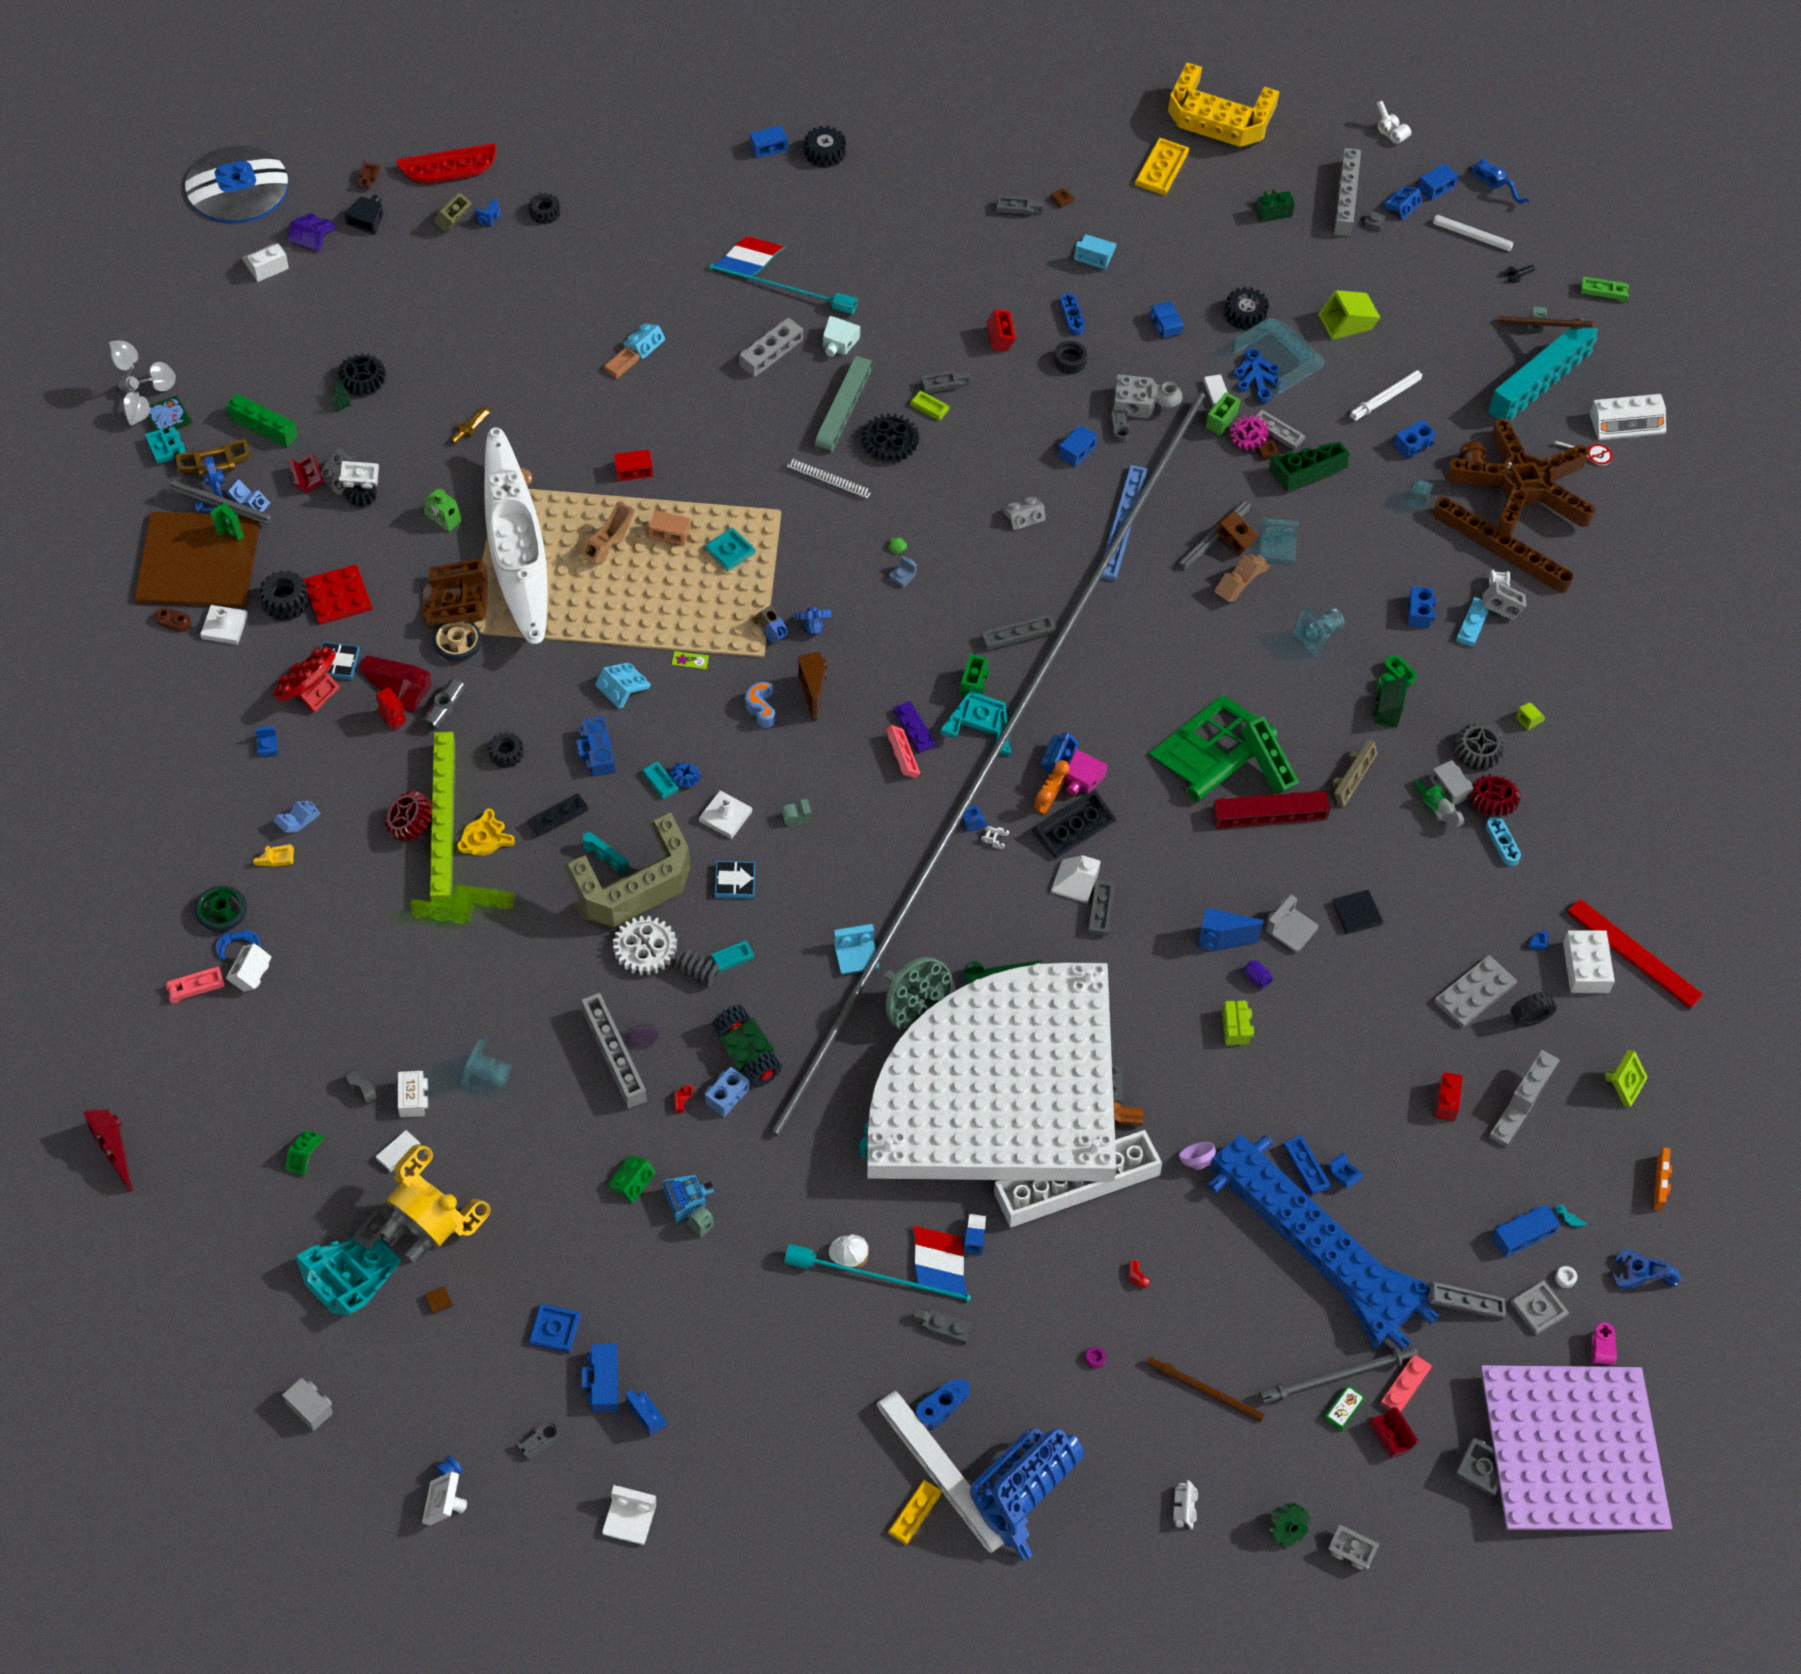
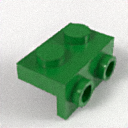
M629 1155L607 1184V1187L610 1191L625 1195L629 1202L634 1203L656 1171L647 1159Z

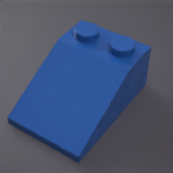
M1206 907L1197 947H1201L1204 950L1218 951L1258 943L1264 920Z

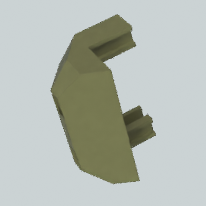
M671 812L649 822L665 856L601 888L585 855L563 865L579 897V900L572 904L583 920L614 928L683 892L691 867L689 848Z

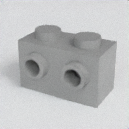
M1452 760L1433 769L1430 780L1435 786L1439 785L1442 788V795L1450 800L1454 806L1469 799L1473 791L1472 783L1465 778L1460 767L1456 766Z
M301 1378L282 1396L285 1404L314 1431L333 1414L332 1402L325 1395L321 1397L317 1393V1387L311 1381L306 1382Z

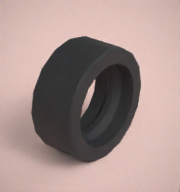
M1064 341L1057 345L1054 353V364L1057 369L1067 374H1075L1084 369L1087 362V350L1081 343ZM1064 353H1074L1081 359L1069 362L1061 358V355Z

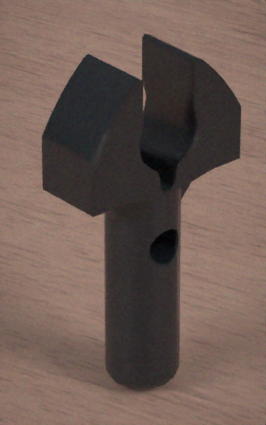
M1530 265L1517 270L1510 266L1507 268L1504 277L1513 275L1509 277L1508 282L1518 283L1521 280V275L1533 272L1535 267Z

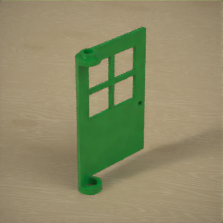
M1222 695L1153 749L1149 756L1189 782L1191 785L1186 788L1188 796L1194 802H1200L1208 792L1254 756L1246 740L1243 741L1231 733L1230 730L1242 721L1248 724L1259 718ZM1222 709L1238 718L1227 728L1211 720ZM1206 722L1221 731L1209 742L1194 733ZM1269 725L1275 738L1277 739L1278 736L1276 728ZM1225 734L1240 744L1228 755L1213 745Z

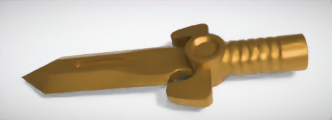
M490 406L480 408L465 425H463V422L458 423L456 428L459 431L450 439V442L455 445L463 436H473L476 431L474 427L489 414Z

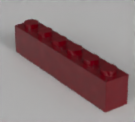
M1318 790L1303 793L1294 792L1291 794L1257 795L1254 797L1219 798L1214 800L1212 807L1216 829L1327 820L1330 812L1326 791Z

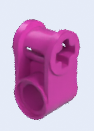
M1600 1323L1592 1334V1363L1615 1365L1617 1359L1615 1330L1609 1323Z

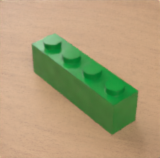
M237 393L226 404L230 420L287 448L298 436L295 422Z
M1264 716L1248 723L1241 729L1274 794L1286 792L1299 783Z

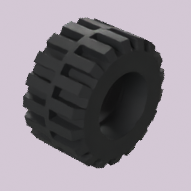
M281 570L279 573L273 572L271 573L272 576L265 577L266 581L261 582L259 591L263 610L267 612L269 617L273 616V619L278 620V618H281V621H285L288 618L292 620L293 617H299L300 613L305 612L309 599L306 584L301 576L298 577V574L295 572L292 574L291 571L283 572ZM281 594H291L283 598L278 597Z

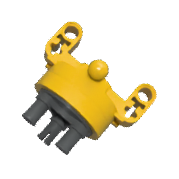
M420 1144L413 1145L395 1165L394 1172L396 1176L394 1179L400 1185L386 1199V1203L392 1211L391 1218L379 1229V1232L384 1236L382 1239L391 1247L394 1246L404 1233L413 1235L417 1241L404 1254L413 1263L416 1262L425 1249L428 1250L432 1245L439 1248L451 1233L456 1232L459 1236L472 1235L490 1214L488 1203L479 1199L470 1200L458 1212L455 1209L457 1200L453 1195H444L433 1185L425 1181L419 1174L430 1163L433 1154L430 1148ZM422 1149L424 1156L418 1160L417 1153ZM405 1167H408L407 1170H408L409 1172H408L407 1174H405V1173H406V1171L404 1170ZM480 1204L481 1211L480 1213L476 1214L475 1208L477 1205Z

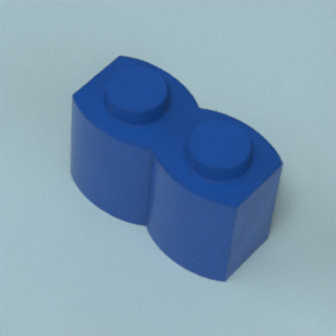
M1171 301L1151 306L1149 319L1151 322H1154L1156 332L1162 338L1182 334L1183 322Z

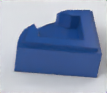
M1548 930L1540 931L1534 935L1529 942L1528 949L1548 950Z

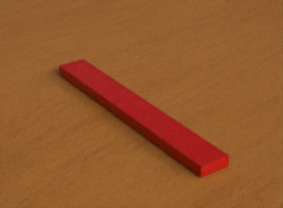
M1579 899L1568 910L1567 914L1589 931H1607L1609 947L1689 1009L1704 995L1582 899Z

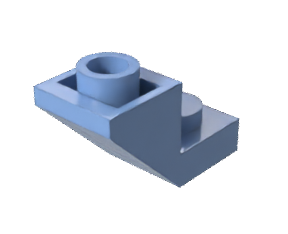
M239 479L235 480L225 491L232 501L262 512L270 504L259 490L251 492Z
M298 801L294 804L289 814H278L273 821L284 832H298L317 818L321 812L310 801Z

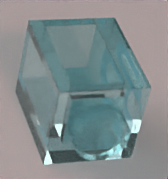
M1417 478L1411 489L1407 504L1424 510L1434 484Z

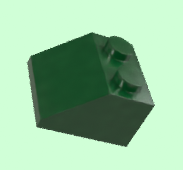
M1407 676L1385 682L1382 689L1377 691L1376 701H1379L1378 705L1375 704L1374 707L1375 723L1398 727L1405 702L1408 683Z

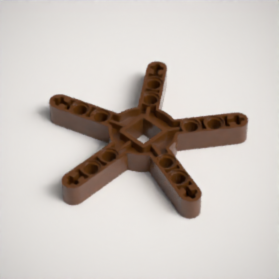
M1499 418L1495 422L1491 436L1504 464L1464 459H1453L1450 461L1446 478L1449 481L1500 488L1509 497L1497 529L1503 536L1513 534L1525 503L1541 502L1581 527H1588L1591 524L1595 513L1594 506L1553 482L1557 478L1585 467L1590 450L1584 445H1577L1541 460L1527 455L1511 423L1507 419ZM1521 478H1530V480L1522 481Z

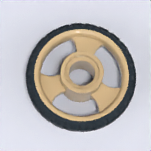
M463 621L450 624L443 623L436 629L433 636L436 652L443 658L451 661L469 659L478 652L482 643L479 628L473 623L465 624ZM450 629L447 635L443 634L445 631ZM473 633L475 642L469 648L467 647L466 636ZM449 644V648L453 652L445 650L441 645Z

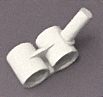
M1383 101L1376 103L1382 116L1381 121L1378 122V129L1383 135L1387 136L1395 144H1399L1411 136L1410 127L1404 123L1399 126V119L1394 114L1388 115Z

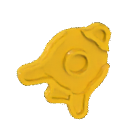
M486 809L480 819L465 827L457 847L458 851L463 854L486 856L500 847L513 846L515 839L512 835L501 833L505 829L504 823L495 819V813L492 809Z

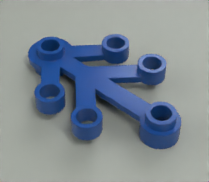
M1251 348L1245 353V361L1242 365L1235 369L1234 376L1237 379L1244 378L1245 370L1252 365L1253 370L1244 380L1239 382L1238 390L1246 392L1249 384L1255 378L1259 390L1257 399L1261 404H1266L1271 400L1272 392L1265 388L1263 378L1271 382L1274 389H1280L1283 380L1275 377L1278 374V365L1264 360L1258 349ZM1259 365L1267 368L1268 372L1262 370Z

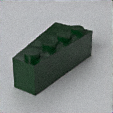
M1341 442L1320 445L1317 449L1304 448L1302 452L1292 453V451H1289L1281 456L1274 454L1270 455L1269 471L1284 489L1290 492L1348 468L1350 452Z

